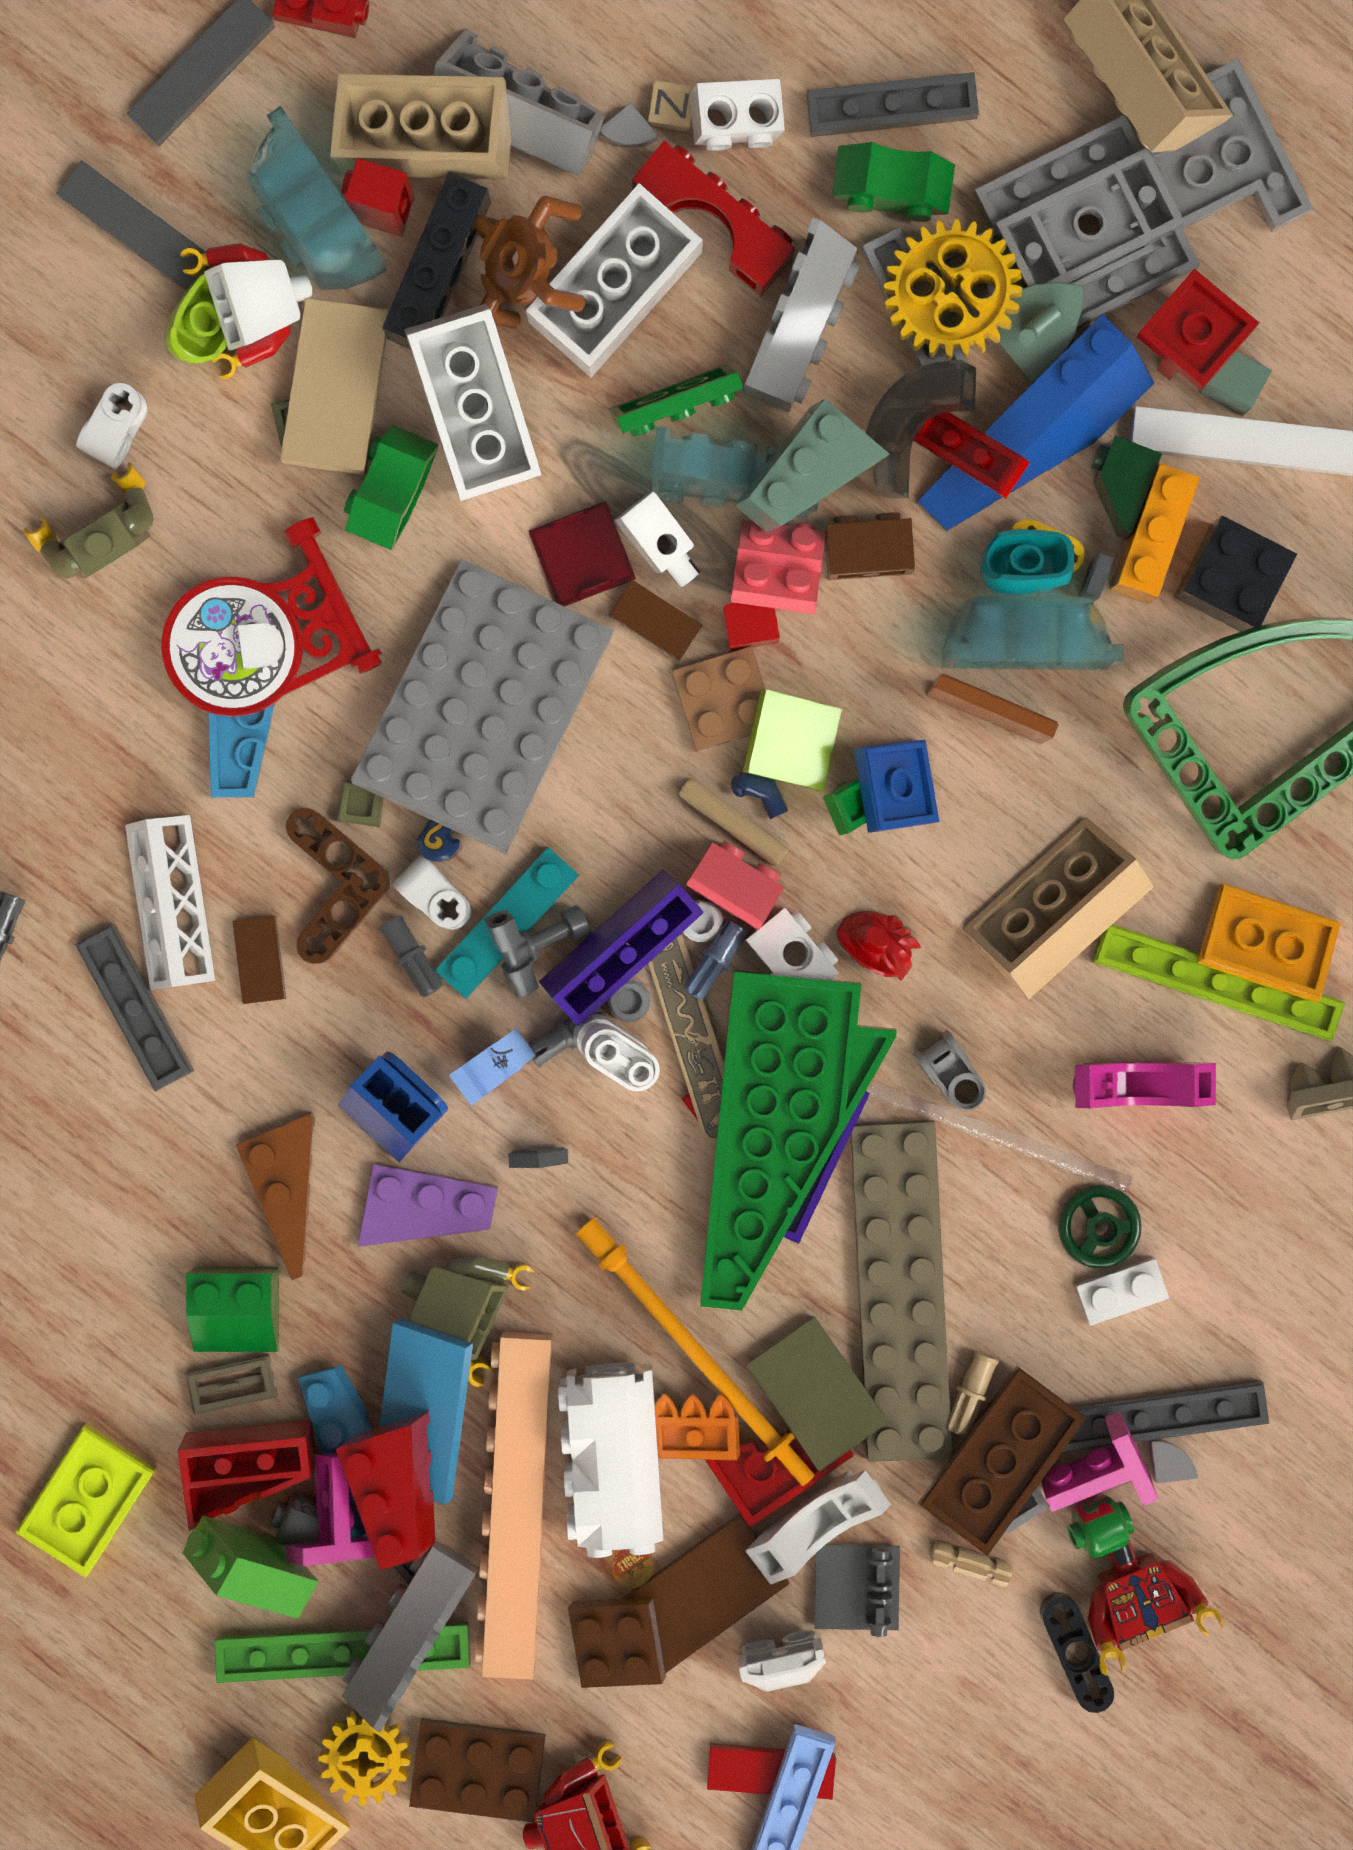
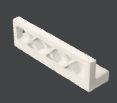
M190 815L145 819L125 825L150 991L215 981ZM178 826L180 845L175 852L165 845L162 827ZM175 866L186 877L187 885L181 894L171 886L170 874ZM182 908L192 916L193 927L187 935L177 927L176 916ZM188 949L198 957L199 975L185 977L182 959Z

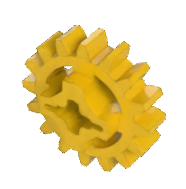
M354 1711L349 1712L347 1725L338 1719L334 1722L332 1727L334 1734L326 1733L322 1742L328 1749L321 1750L318 1760L328 1763L323 1768L321 1777H332L334 1779L329 1789L331 1793L342 1788L345 1791L343 1801L347 1803L353 1795L359 1796L360 1806H365L368 1796H373L377 1804L382 1803L384 1790L393 1796L397 1793L399 1785L396 1780L405 1782L409 1771L403 1766L410 1765L412 1760L411 1753L403 1752L409 1745V1737L398 1738L397 1736L401 1728L399 1722L391 1727L385 1724L381 1732H378L364 1719H358ZM358 1733V1737L352 1743L345 1742L343 1746H340L348 1736ZM377 1735L382 1737L388 1744H384ZM360 1752H368V1759L371 1760V1763L363 1762V1756L359 1755ZM391 1769L382 1779L373 1782V1778L379 1772L387 1773V1770ZM344 1771H347L352 1778H350Z

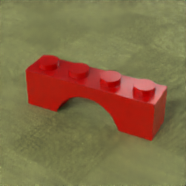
M663 141L633 177L632 190L640 183L672 213L694 209L707 212L719 219L728 230L733 244L729 271L762 297L792 261L795 247L791 245L793 242L792 238L779 226L773 225L770 228L759 219V211L749 201L743 198L737 201L726 192L728 189L727 185L716 174L710 171L704 174L694 165L695 159L687 150L679 145L673 148Z

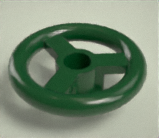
M1093 1185L1077 1191L1067 1200L1059 1216L1058 1233L1064 1249L1075 1261L1087 1267L1101 1269L1122 1263L1134 1252L1141 1237V1217L1135 1203L1124 1192L1111 1186ZM1101 1197L1115 1201L1123 1208L1128 1220H1118L1108 1212L1098 1211L1092 1198ZM1079 1206L1088 1219L1086 1223L1087 1236L1080 1248L1075 1243L1071 1234V1220ZM1099 1221H1106L1108 1225L1107 1231L1104 1234L1097 1235L1095 1233V1225ZM1121 1233H1128L1124 1244L1114 1253L1105 1256L1092 1255L1097 1245L1102 1247L1111 1246L1118 1241Z

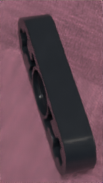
M1064 1593L1050 1594L1041 1604L1040 1616L1080 1706L1091 1713L1103 1712L1111 1706L1114 1700V1688L1109 1676L1102 1674L1099 1669L1100 1656L1081 1612L1069 1595ZM1061 1604L1064 1610L1071 1608V1611L1066 1613V1619L1072 1631L1064 1634L1056 1618L1050 1619V1617L1055 1615L1054 1607ZM1083 1642L1088 1646V1656L1084 1661L1072 1663L1066 1659V1649L1071 1643ZM1090 1672L1095 1684L1098 1687L1104 1686L1099 1690L1100 1698L1093 1700L1090 1695L1083 1696L1089 1691L1082 1676L1084 1673Z

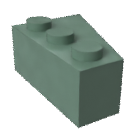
M825 398L807 410L739 498L735 506L765 532H769L784 525L890 454Z

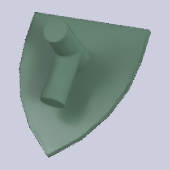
M1061 282L1035 284L1023 288L1022 297L1010 299L1019 305V313L1006 314L1012 321V327L1010 330L1001 327L997 328L1000 334L999 343L1031 383L1038 379L1065 352L1074 337L1082 312V285Z

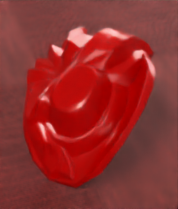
M875 911L855 912L844 918L836 931L839 944L860 965L874 974L883 977H897L900 981L904 979L912 967L910 959L912 957L911 949L921 948L918 941L911 935L910 928L904 926L903 921L899 920L896 915H885Z

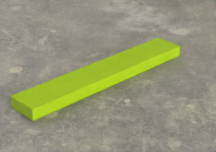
M1113 924L1100 935L1092 959L1093 963L1326 1041H1333L1345 1005L1344 1001L1322 994L1320 1001L1317 1003L1197 964L1199 956L1197 952Z

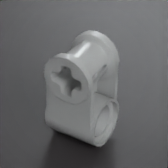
M948 1030L942 1033V1038L925 1051L920 1052L917 1050L913 1053L922 1070L932 1083L936 1084L953 1107L963 1111H972L984 1102L986 1087L969 1063L968 1057ZM946 1051H948V1054H947V1055H945L943 1058H941L940 1060H938L936 1063L933 1064V1061H934L936 1058H938V1057L941 1056L943 1053H945ZM964 1079L970 1080L976 1087L975 1098L969 1103H960L954 1095L956 1084Z

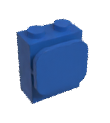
M388 1051L382 1056L379 1055L349 1086L338 1104L345 1113L399 1163L448 1111V1107L443 1099L401 1059Z

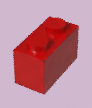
M357 158L354 170L348 169L346 171L341 188V194L345 196L346 205L354 222L403 237L415 199L407 173Z

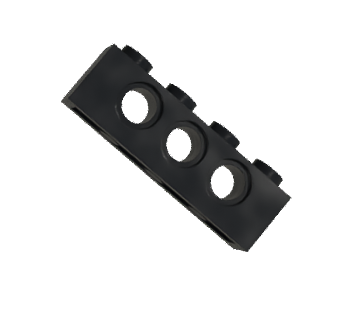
M448 172L382 329L389 341L411 349L404 329L443 317L478 235L473 224L478 216H486L491 205L488 188Z

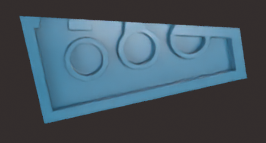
M275 704L256 714L242 717H225L208 713L211 798H254Z
M341 1364L306 1373L298 1378L321 1454H337L336 1448L352 1436L373 1429L365 1416L368 1411ZM349 1487V1506L354 1514V1526L350 1531V1537L365 1535L367 1533Z

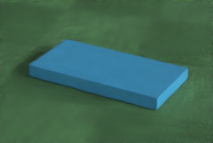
M399 1319L392 1323L380 1426L429 1411L430 1424L427 1426V1440L432 1464L429 1465L430 1490H433V1500L445 1505L453 1498L473 1343Z

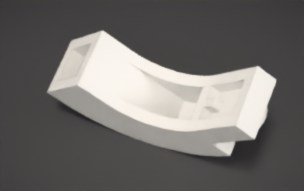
M866 1470L855 1475L848 1471L822 1485L785 1512L747 1548L746 1553L768 1582L774 1584L795 1576L806 1562L830 1540L852 1526L882 1515L891 1503L882 1493L877 1482L870 1477Z

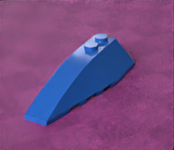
M1103 314L984 432L1030 462L1011 492L1024 486L1044 472L1051 470L1081 450L1083 451L1093 445L1154 384L1133 344ZM951 466L917 502L948 531L1001 499L1002 496Z

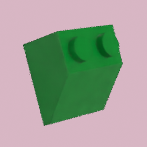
M195 1267L186 1273V1318L193 1351L278 1352L279 1267Z

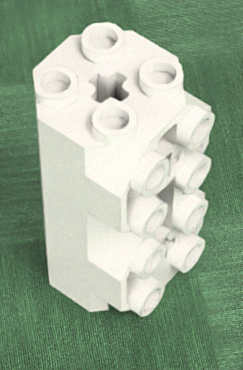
M633 1362L585 1366L586 1375L577 1376V1368L568 1370L567 1378H560V1385L558 1386L560 1412L568 1411V1420H563V1428H561L562 1453L571 1454L572 1462H566V1471H564L565 1497H573L574 1504L568 1505V1540L577 1539L578 1547L586 1548L587 1556L592 1558L607 1557L613 1554L612 1550L629 1549L630 1554L633 1555L655 1552V1543L663 1541V1522L652 1364H644L643 1372L636 1371V1366Z

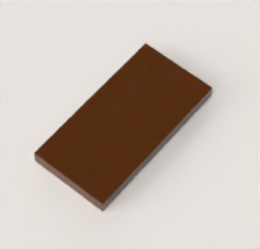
M1016 1366L920 1498L918 1504L988 1556L1086 1420V1417Z
M740 1513L621 1598L653 1597L665 1674L790 1584L788 1578L770 1584L746 1553L747 1548L758 1537Z

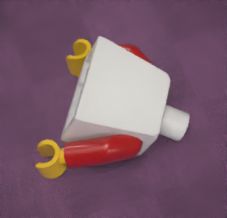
M242 243L208 248L206 253L203 254L193 248L184 249L180 256L196 255L198 257V265L192 270L186 269L182 271L189 276H198L204 272L228 350L236 349V354L232 355L228 352H222L216 359L212 360V363L221 358H225L231 362L232 370L220 375L219 378L229 379L234 375L238 366L242 365L247 368L274 356L290 336V324L300 319L301 314L297 302L312 297V286L308 277L305 274L289 277L286 265L282 260H270L265 252ZM206 266L210 267V269L204 271Z

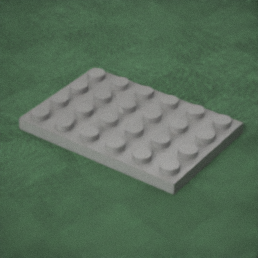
M461 559L351 778V782L506 855L614 630Z

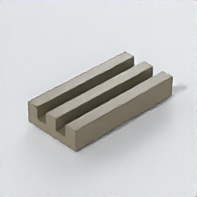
M270 1354L186 1372L185 1376L193 1414L196 1415L276 1398L278 1391L274 1385L275 1377L270 1366ZM261 1367L262 1373L201 1386H198L196 1381ZM264 1382L265 1389L202 1403L200 1400V1395Z

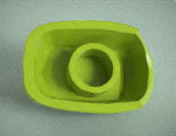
M201 274L196 278L179 299L169 316L165 329L164 341L167 350L177 360L186 364H201L216 359L227 347L205 274Z

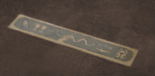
M681 933L653 958L648 965L706 1147L716 1145L724 1062L704 1000L694 998L684 989L694 969L683 934Z

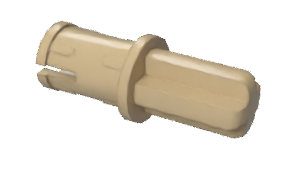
M973 1350V1356L962 1384H957L956 1386L959 1392L947 1423V1429L962 1436H966L972 1428L982 1401L988 1400V1396L985 1393L995 1367L999 1362L996 1358Z

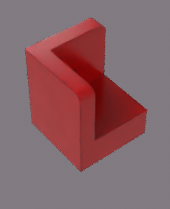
M732 603L724 606L723 611L729 651L779 642L780 635L775 608Z

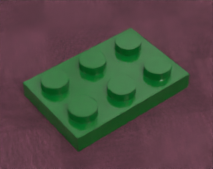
M726 364L611 407L609 410L614 424L622 434L630 432L631 436L634 437L655 429L654 422L663 418L670 417L671 421L674 422L695 414L694 407L703 403L710 402L711 407L727 403L735 399L734 392L743 389L738 372Z

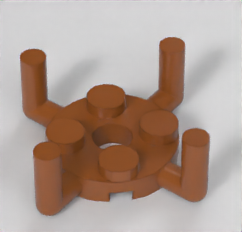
M542 196L536 203L529 218L520 215H512L513 217L508 220H498L483 215L476 218L473 227L484 239L480 250V260L485 261V275L480 274L483 287L487 292L480 305L487 304L491 309L495 325L515 329L520 324V314L515 311L498 308L501 302L514 305H530L535 301L536 296L549 306L576 312L583 310L585 306L583 295L554 289L546 281L550 269L556 264L558 253L555 245L550 243L549 236L544 229V225L550 215L570 221H578L582 214L580 205L549 196ZM517 251L518 261L515 266L512 258L515 252Z

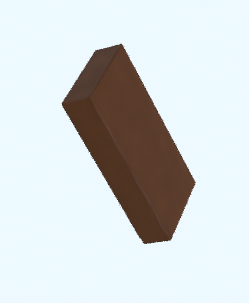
M631 580L609 614L611 618L679 662L702 628V624L634 580Z
M268 916L232 921L242 1003L249 1004L287 999L277 917Z

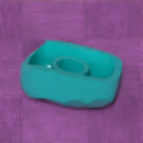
M1018 529L999 532L991 540L982 555L980 567L982 580L986 587L1000 594H1031L1043 590L1050 591L1056 587L1066 585L1070 582L1074 569L1072 541L1062 533L1045 530Z

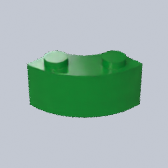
M874 142L838 146L832 196L847 202V208L854 212L869 213L874 209L906 214V218L912 221L928 222L931 220V215L949 214L955 164L932 151L914 152L897 150Z
M394 425L390 427L382 438L376 436L368 454V460L372 461L369 470L358 491L352 489L344 506V513L349 514L345 531L392 550L417 504L439 444Z

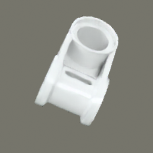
M115 383L109 386L92 416L82 428L76 447L113 469L118 468L127 456L132 441L146 418L148 406L144 396L130 385L124 383ZM122 399L129 401L133 406L130 411L121 410L117 404Z
M422 854L392 883L417 909L422 910L435 924L449 930L461 929L468 923L471 917L472 910L468 900ZM447 901L454 904L458 901L459 904L455 910L459 916L456 919L450 917L442 918L446 912L442 907L444 902Z

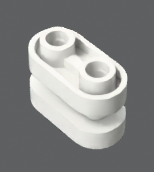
M591 1014L579 1026L576 1025L573 1033L574 1042L591 1066L631 1091L646 1090L656 1082L660 1072L659 1063L639 1038L600 1014Z

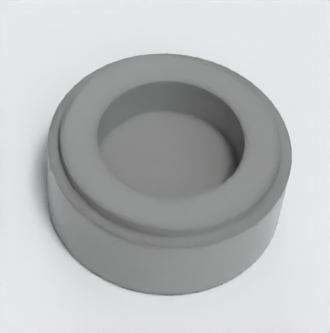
M629 980L608 999L609 1009L620 1021H638L649 1010V993L641 983Z

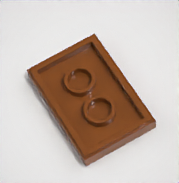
M944 673L939 674L931 682L926 694L927 697L1039 744L1052 739L1059 726L1058 721Z

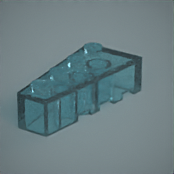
M657 427L651 470V492L659 493L660 500L683 502L684 496L701 498L700 504L725 507L726 501L737 502L779 447L768 446L766 447V453L757 452V445L735 439L724 442V446L715 445L716 441L710 439L709 435L692 432L690 436L677 439L671 438L672 429ZM819 502L797 515V517L809 516V511L817 512Z

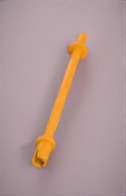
M596 1217L591 1219L575 1235L581 1239L600 1261L598 1264L599 1268L602 1271L607 1269L609 1272H615L768 1446L769 1449L763 1458L768 1462L776 1456L802 1486L807 1484L815 1474L788 1445L795 1438L793 1433L789 1432L782 1437L628 1263V1255L625 1253L628 1249L623 1243L618 1245L600 1225Z

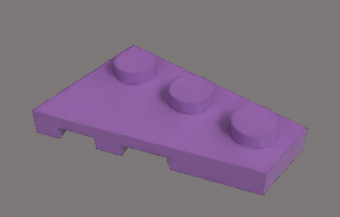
M375 1163L373 1165L358 1247L489 1230L498 1186Z

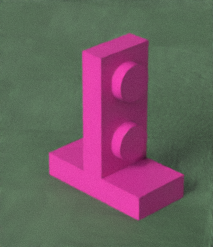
M1121 1412L1105 1417L1114 1445L1094 1450L1088 1456L1071 1463L1057 1465L1042 1479L1041 1483L1045 1498L1052 1512L1130 1480L1143 1506L1159 1500L1148 1469Z
M315 1454L316 1512L319 1522V1540L287 1544L286 1562L300 1566H311L375 1557L367 1535L350 1537V1531L354 1526V1514L349 1506V1484L338 1454Z

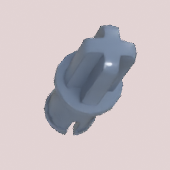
M726 919L720 932L708 949L701 951L704 957L684 986L685 991L694 998L703 1000L723 969L729 971L731 968L729 965L730 961L749 933L736 923Z

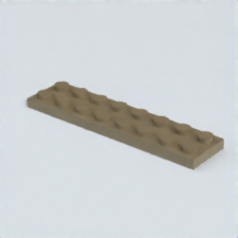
M935 1122L855 1125L851 1133L863 1385L889 1422L866 1438L868 1462L950 1458L952 1456L951 1431L947 1429V1423L950 1418Z

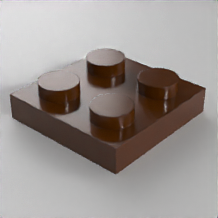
M653 1597L573 1601L568 1612L581 1688L657 1685L663 1683L666 1674Z

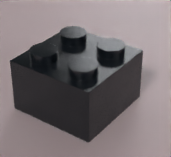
M1222 515L1211 523L1174 598L1240 632L1261 626L1297 553Z

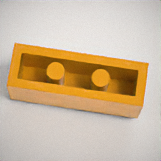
M1162 463L1158 465L1134 529L1128 536L1110 587L1111 591L1148 604L1159 597L1200 480L1199 476Z

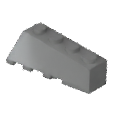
M465 28L438 59L433 76L504 77L511 130V145L522 154L534 155L552 163L560 171L580 175L593 156L605 113L562 87H556L551 90L544 85L545 83L540 73L530 67L525 70L517 69L506 62L507 53L496 46L491 47L490 51L486 50L476 43L478 35Z
M815 217L812 218L808 227L803 252H798L788 280V288L780 296L771 320L770 330L767 329L744 386V394L789 413L794 401L802 404L811 383V380L805 378L810 363L819 364L827 345V341L821 339L827 324L835 326L844 305L843 302L837 300L843 285L851 288L860 267L859 263L854 262L857 247L822 220Z
M436 1541L430 1551L427 1550L419 1559L414 1560L409 1569L416 1574L408 1588L400 1583L387 1606L394 1611L386 1624L377 1621L364 1642L371 1648L363 1662L355 1657L342 1678V1681L349 1684L342 1697L378 1732H381L392 1711L479 1569L478 1566Z

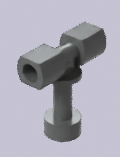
M577 905L561 912V922L531 936L525 930L519 932L515 919L508 910L498 911L484 920L493 945L500 953H503L505 962L501 965L509 989L516 998L526 996L539 988L531 963L538 960L536 951L568 936L574 942H577L591 934L588 922Z

